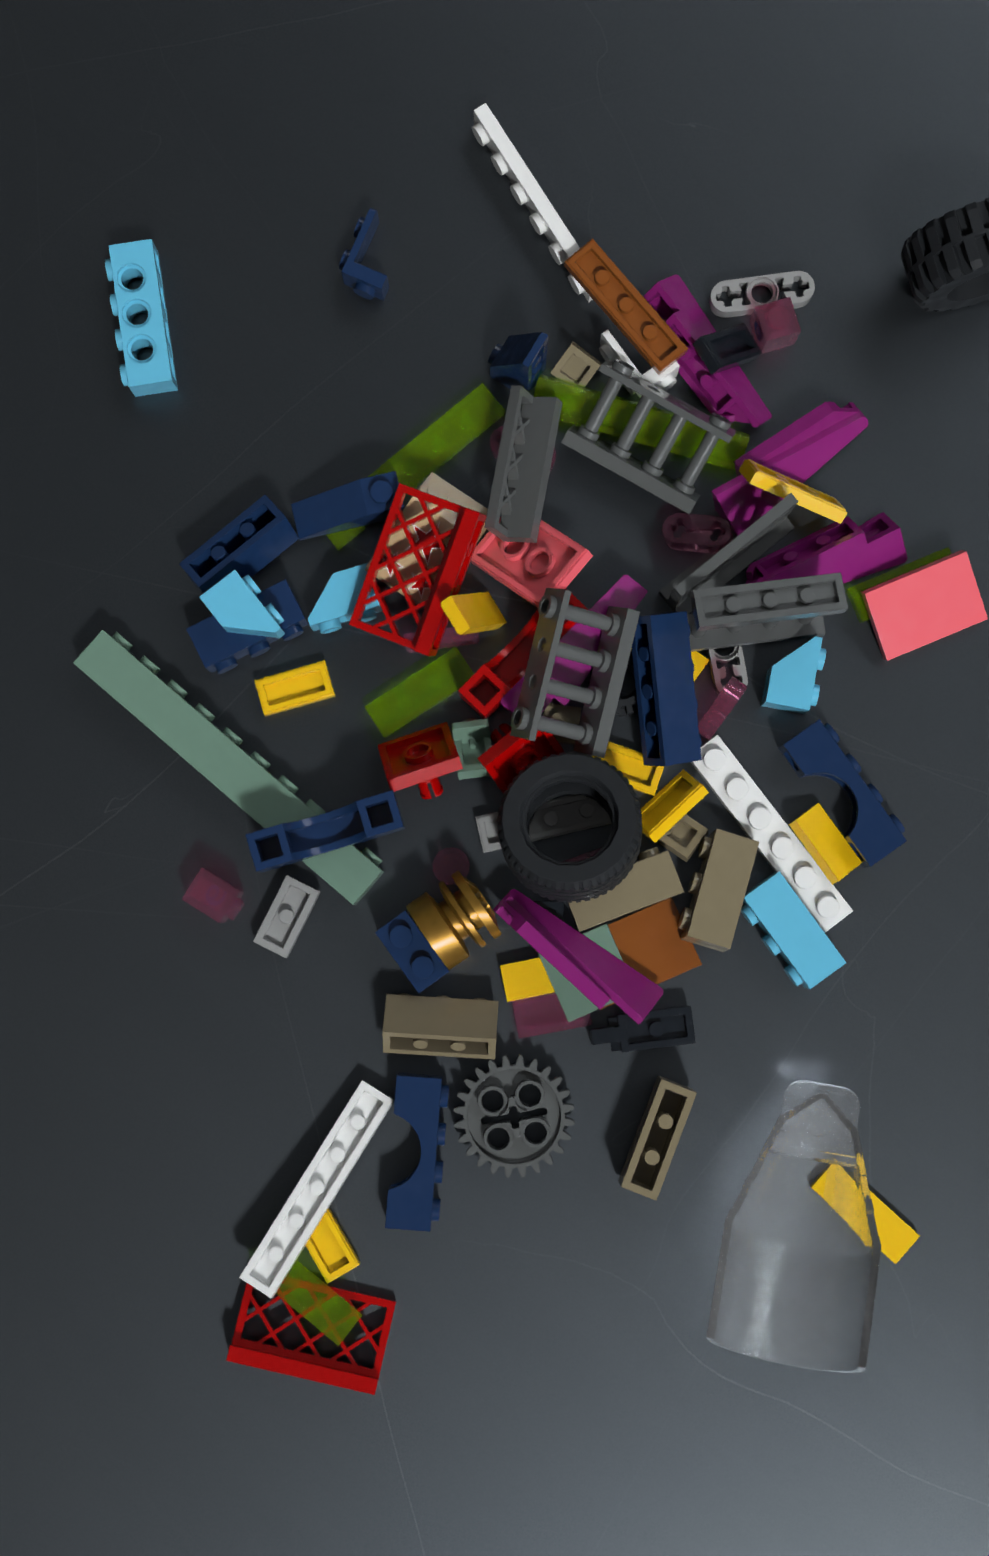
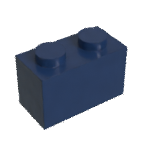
M405 910L375 932L418 993L451 971L436 954L408 910Z

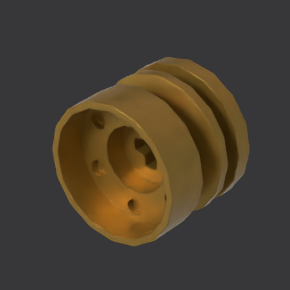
M459 870L451 875L459 887V890L452 894L444 881L438 883L444 900L439 904L425 892L406 905L413 920L449 970L470 956L464 940L469 936L481 948L487 945L478 932L479 929L485 926L494 939L502 934L498 928L495 913L477 886L462 876Z

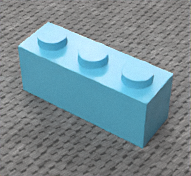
M780 871L772 873L746 892L741 913L752 926L756 923L765 933V936L761 938L763 943L773 956L781 955L788 965L784 968V971L796 987L802 984L804 988L811 989L846 964L844 958Z

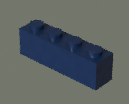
M687 611L639 616L632 644V656L643 762L646 766H670L702 760L701 736L699 734L697 717L698 702L695 697L694 664L691 658L690 626Z

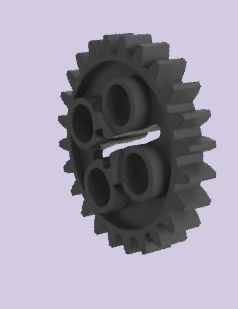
M522 1054L518 1055L515 1064H510L507 1055H503L502 1066L498 1067L492 1059H489L488 1072L477 1066L475 1072L479 1079L477 1081L470 1078L464 1080L470 1091H458L457 1096L465 1101V1105L454 1107V1112L463 1115V1119L454 1122V1127L462 1128L466 1131L458 1138V1142L470 1141L471 1145L468 1147L466 1155L470 1156L478 1152L480 1156L477 1166H482L488 1160L491 1162V1174L493 1175L499 1166L505 1168L506 1178L510 1177L513 1168H518L523 1178L526 1175V1166L530 1165L538 1174L540 1173L539 1161L543 1159L549 1165L553 1164L550 1155L552 1150L560 1154L564 1153V1149L558 1143L559 1140H571V1135L563 1129L564 1126L575 1125L573 1119L565 1116L566 1112L574 1109V1104L563 1103L562 1101L570 1094L569 1089H557V1086L562 1081L561 1076L554 1077L551 1080L548 1078L551 1066L547 1065L541 1071L537 1070V1058H533L529 1066L524 1065ZM533 1084L539 1088L540 1097L535 1103L526 1104L520 1099L519 1091L523 1086ZM489 1090L500 1092L504 1099L503 1104L495 1110L486 1108L482 1102L483 1095ZM516 1106L517 1111L521 1113L538 1108L547 1109V1113L544 1115L520 1117L519 1124L512 1125L510 1119L497 1120L486 1124L481 1122L482 1117L509 1114V1107ZM532 1122L542 1123L546 1128V1134L541 1140L532 1141L525 1135L526 1126ZM494 1128H503L508 1132L509 1140L505 1145L496 1147L488 1140L489 1132Z

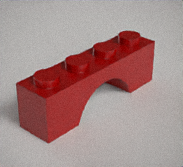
M571 593L569 605L589 610ZM538 609L514 639L494 658L483 664L458 690L459 696L481 718L489 719L501 706V698L525 675L539 619ZM565 619L560 639L576 622Z

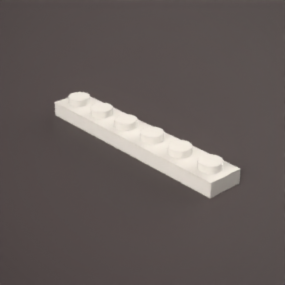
M484 103L474 110L473 134L481 146L487 145L492 152L491 161L497 172L501 176L506 174L512 183L510 190L519 205L525 203L531 213L529 219L535 231L539 235L544 233L550 242L548 248L553 259L558 265L564 264V261L578 251L580 247L492 111ZM570 273L568 280L574 291L578 295L583 293L588 302L593 300Z
M716 735L701 747L702 760L693 761L691 764L747 837L759 841L758 851L774 872H781L822 930L827 932L852 913V908L835 886L831 884L809 852L719 735Z
M363 1080L361 1081L239 1277L266 1296L274 1297L394 1103L393 1099Z

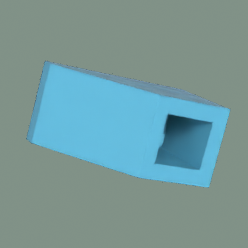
M368 563L338 571L331 575L308 617V622L313 632L320 630L321 634L331 633L341 629V623L350 621L367 575L365 568ZM372 588V591H371V593H370L369 598L372 597V596H375V592H374L373 588ZM378 600L366 605L361 621H371L377 618V612L383 611Z
M233 570L199 597L227 632L280 638L285 634L279 626L285 620L271 603L266 607L263 606L256 597L262 591L248 574L241 578L237 571Z
M815 636L767 670L761 706L800 714L808 712L810 706H816L820 692V685L815 684L817 670L822 671L826 659V649L821 648L823 638Z

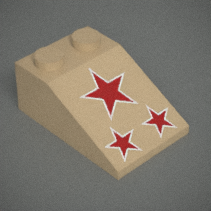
M433 472L418 489L487 515L488 509ZM412 496L402 511L406 521L425 513L419 499ZM427 502L430 510L438 506ZM445 509L432 515L440 534L454 528L459 513ZM399 518L397 519L394 527L401 524ZM427 518L409 526L417 546L435 537ZM485 522L480 533L478 542L486 532V528H484ZM404 530L391 535L388 545L394 557L411 549ZM450 537L443 539L446 547ZM438 542L420 550L428 570L441 564L443 553ZM386 553L384 554L382 562L388 560ZM415 554L396 562L404 581L423 573ZM372 558L365 568L367 572L372 561ZM391 565L378 571L376 578L388 586L393 587L399 584ZM437 572L431 574L433 582L436 578ZM425 578L407 586L415 604L428 600L431 590ZM402 589L397 591L404 596Z

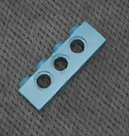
M152 239L108 245L110 258L105 259V269L108 280L114 282L115 293L110 294V304L113 315L119 317L120 329H115V340L118 350L124 353L125 364H120L123 386H128L135 397L178 391L158 250ZM135 278L143 279L139 288L134 290L127 289L128 283ZM137 314H148L147 320L140 325L132 324V320ZM144 348L153 349V353L148 359H137L140 350Z

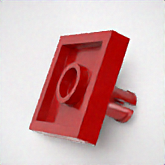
M447 722L378 744L390 790L394 792L418 784L422 799H432L428 783L431 784L435 797H438L443 793V786L440 783L439 777L463 769Z
M503 723L499 725V728L505 736L503 737L494 729L491 733V740L495 744L477 759L502 794H504L509 783H512V779L518 776V772L522 769L525 770L528 764H533L535 760L540 761L544 756L549 757L550 754L559 755L564 750L551 733L537 731L535 741L511 736L512 727L509 724Z

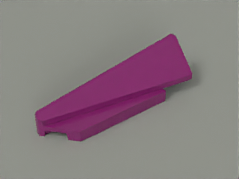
M675 274L658 281L643 297L688 348L687 353L677 360L680 365L678 372L711 414L717 413L730 422L750 423L752 427H758L771 419L772 414L740 366L713 375L710 374L693 343L701 336L714 333L716 330L681 277Z
M824 402L736 459L734 464L737 477L712 490L715 510L735 535H740L783 500L779 496L749 484L739 472L745 459H750L804 483L867 428L868 419L853 402H849L842 408L834 402Z
M884 512L860 526L847 516L841 524L834 522L751 563L746 570L747 581L745 584L840 572L844 584L903 564L907 561L908 557L901 529Z
M623 575L589 610L606 615L608 606L635 610L648 591L629 575ZM576 623L560 639V642L597 652L602 631L601 629ZM556 656L550 679L580 686L593 667ZM524 676L501 698V705L511 715L517 707ZM546 694L542 713L551 701L555 704L566 706L570 699Z
M516 889L510 890L493 909L598 1009L601 1010L611 999L639 1025L663 995V989Z

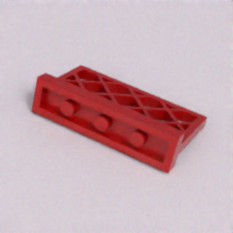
M399 483L349 625L411 648L426 656H436L449 621L440 606V602L451 595L459 594L487 515ZM406 494L418 498L425 512L406 521L401 510ZM427 502L438 506L430 510ZM445 509L459 513L454 528L440 534L432 515ZM397 518H399L401 524L394 527ZM427 518L435 537L417 546L409 526ZM404 530L411 549L394 557L388 545L390 537ZM450 537L446 547L443 539ZM438 542L443 553L441 564L428 570L420 550ZM386 553L388 560L382 562L384 554ZM415 554L423 573L404 581L396 562ZM391 565L399 584L381 592L376 582L378 571ZM437 572L436 578L433 582L431 574ZM425 578L431 590L428 600L415 605L407 586ZM372 588H373V590H374V592H375V596H372V597L369 598L370 593H371ZM402 589L410 608L392 616L384 597ZM378 600L386 620L375 625L361 621L366 605ZM425 607L420 617L418 610ZM411 613L418 625L413 640L400 636L394 622ZM389 624L392 632L384 630L381 627Z
M286 1276L282 1284L291 1285L292 1287L284 1292L279 1287L277 1290L279 1295L260 1307L253 1295L254 1287L246 1283L226 1361L375 1395L396 1301ZM297 1288L308 1289L315 1304L299 1315H296L286 1295ZM314 1291L329 1295L319 1300ZM334 1296L343 1297L352 1312L333 1324L322 1304ZM282 1299L292 1319L274 1330L263 1310ZM351 1300L364 1302L365 1304L356 1309ZM250 1302H252L256 1310L247 1315ZM371 1304L386 1307L384 1323L370 1332L359 1312ZM318 1307L329 1327L313 1338H310L299 1319ZM259 1314L270 1333L259 1341L242 1338L245 1322ZM355 1315L366 1335L347 1347L336 1327ZM295 1322L307 1342L294 1350L284 1348L277 1333ZM332 1330L343 1350L332 1358L322 1357L313 1342ZM382 1330L379 1345H377L373 1335ZM272 1337L277 1346L263 1342ZM369 1339L377 1352L373 1368L358 1365L350 1350ZM309 1345L314 1355L300 1351ZM346 1354L351 1363L337 1359Z

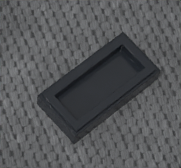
M744 323L701 336L693 343L711 375L754 361L762 354L761 349Z

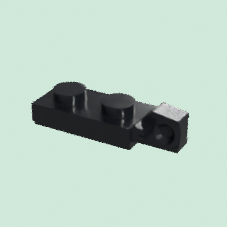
M690 1005L651 1010L639 1025L626 1013L617 1014L616 1017L607 1018V1027L589 1029L591 1044L611 1043L612 1052L621 1051L624 1053L696 1043Z

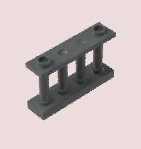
M615 359L614 362L610 360L605 361L598 371L609 376V379L586 423L581 424L580 427L574 424L569 428L561 443L690 514L701 496L695 492V481L719 438L730 443L736 430L730 428L732 423L725 417L717 413H712L709 416L633 373L634 367L620 359ZM623 384L642 396L618 441L609 444L599 438L600 433L598 430ZM656 402L674 414L650 459H645L644 462H641L631 456L632 451L630 448L652 406ZM688 420L706 430V433L681 478L677 477L674 480L663 474L664 469L662 465Z
M841 572L693 590L690 594L693 614H687L690 626L691 652L825 635L823 616L845 613L848 609Z
M546 588L538 607L539 619L518 704L511 717L512 729L510 735L535 741L537 731H543L574 739L573 751L605 758L640 612L629 608L608 606L606 615L569 605L572 591ZM565 619L601 629L602 634L597 652L560 642ZM555 657L592 666L593 670L589 687L584 688L550 679ZM546 694L584 703L580 723L577 725L541 716Z

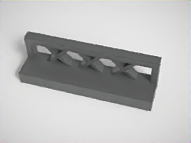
M511 386L484 528L506 542L537 543L563 402L557 397H533L522 386Z

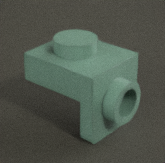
M469 718L462 722L452 723L453 739L463 769L457 771L459 780L489 776L477 759L492 747L488 719L478 720Z

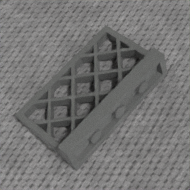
M790 493L740 535L736 536L732 531L663 587L658 594L673 612L687 611V614H691L693 609L690 594L693 590L725 586L794 530L795 526L787 517L798 503V500Z

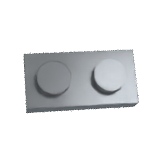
M286 875L253 942L284 958H288L321 891Z

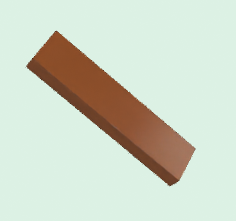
M593 238L564 261L565 268L658 375L687 353L688 348Z

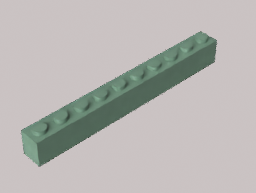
M101 630L73 662L264 829L327 813L312 799H309L305 804L298 798L295 793L299 788L283 774L279 779H276L267 771L271 764L255 750L251 755L247 754L239 747L243 740L228 727L223 731L218 729L212 723L216 717L202 704L198 703L195 708L184 699L188 692L171 679L166 684L159 678L157 673L161 669L145 655L138 660L129 652L133 645L117 631L111 636L104 630ZM354 845L302 860L352 905H356L384 873L379 867L382 860L367 847L361 852Z

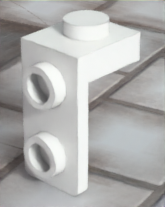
M607 329L601 333V347H599V351L605 361L610 360L614 362L615 359H620L634 367L633 373L664 391L670 389L677 382L675 377H677L680 368L677 361L660 375L653 368L641 375L610 331ZM624 385L631 395L636 393L641 398V394Z

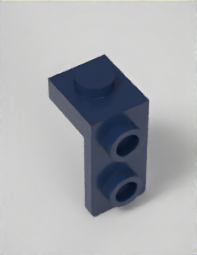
M370 208L366 218L362 216L359 218L354 230L356 240L351 250L346 249L344 251L339 269L342 270L344 284L354 288L353 291L365 299L373 300L376 297L384 301L389 290L387 275L361 265L379 225L378 211Z

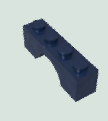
M819 719L778 749L799 778L806 776L826 777L836 782L845 791L851 805V820L843 837L862 861L861 865L863 868L871 867L907 842L902 835L905 832V828L893 813L888 815L880 804L883 802V798L876 787L871 783L866 785L861 778L859 772L862 769L857 760L850 753L845 755L837 743L840 741V738L829 723L823 725Z
M391 790L355 801L347 806L294 822L282 823L246 834V839L256 872L262 873L406 828L396 795Z
M412 1073L397 1074L394 1114L405 1119L416 1131L421 1145V1157L416 1169L407 1178L390 1184L387 1195L385 1228L430 1232L432 1221L439 1222L441 1199L434 1198L435 1183L442 1184L444 1161L437 1160L438 1145L445 1146L446 1123H440V1108H448L449 1085H442L443 1076Z

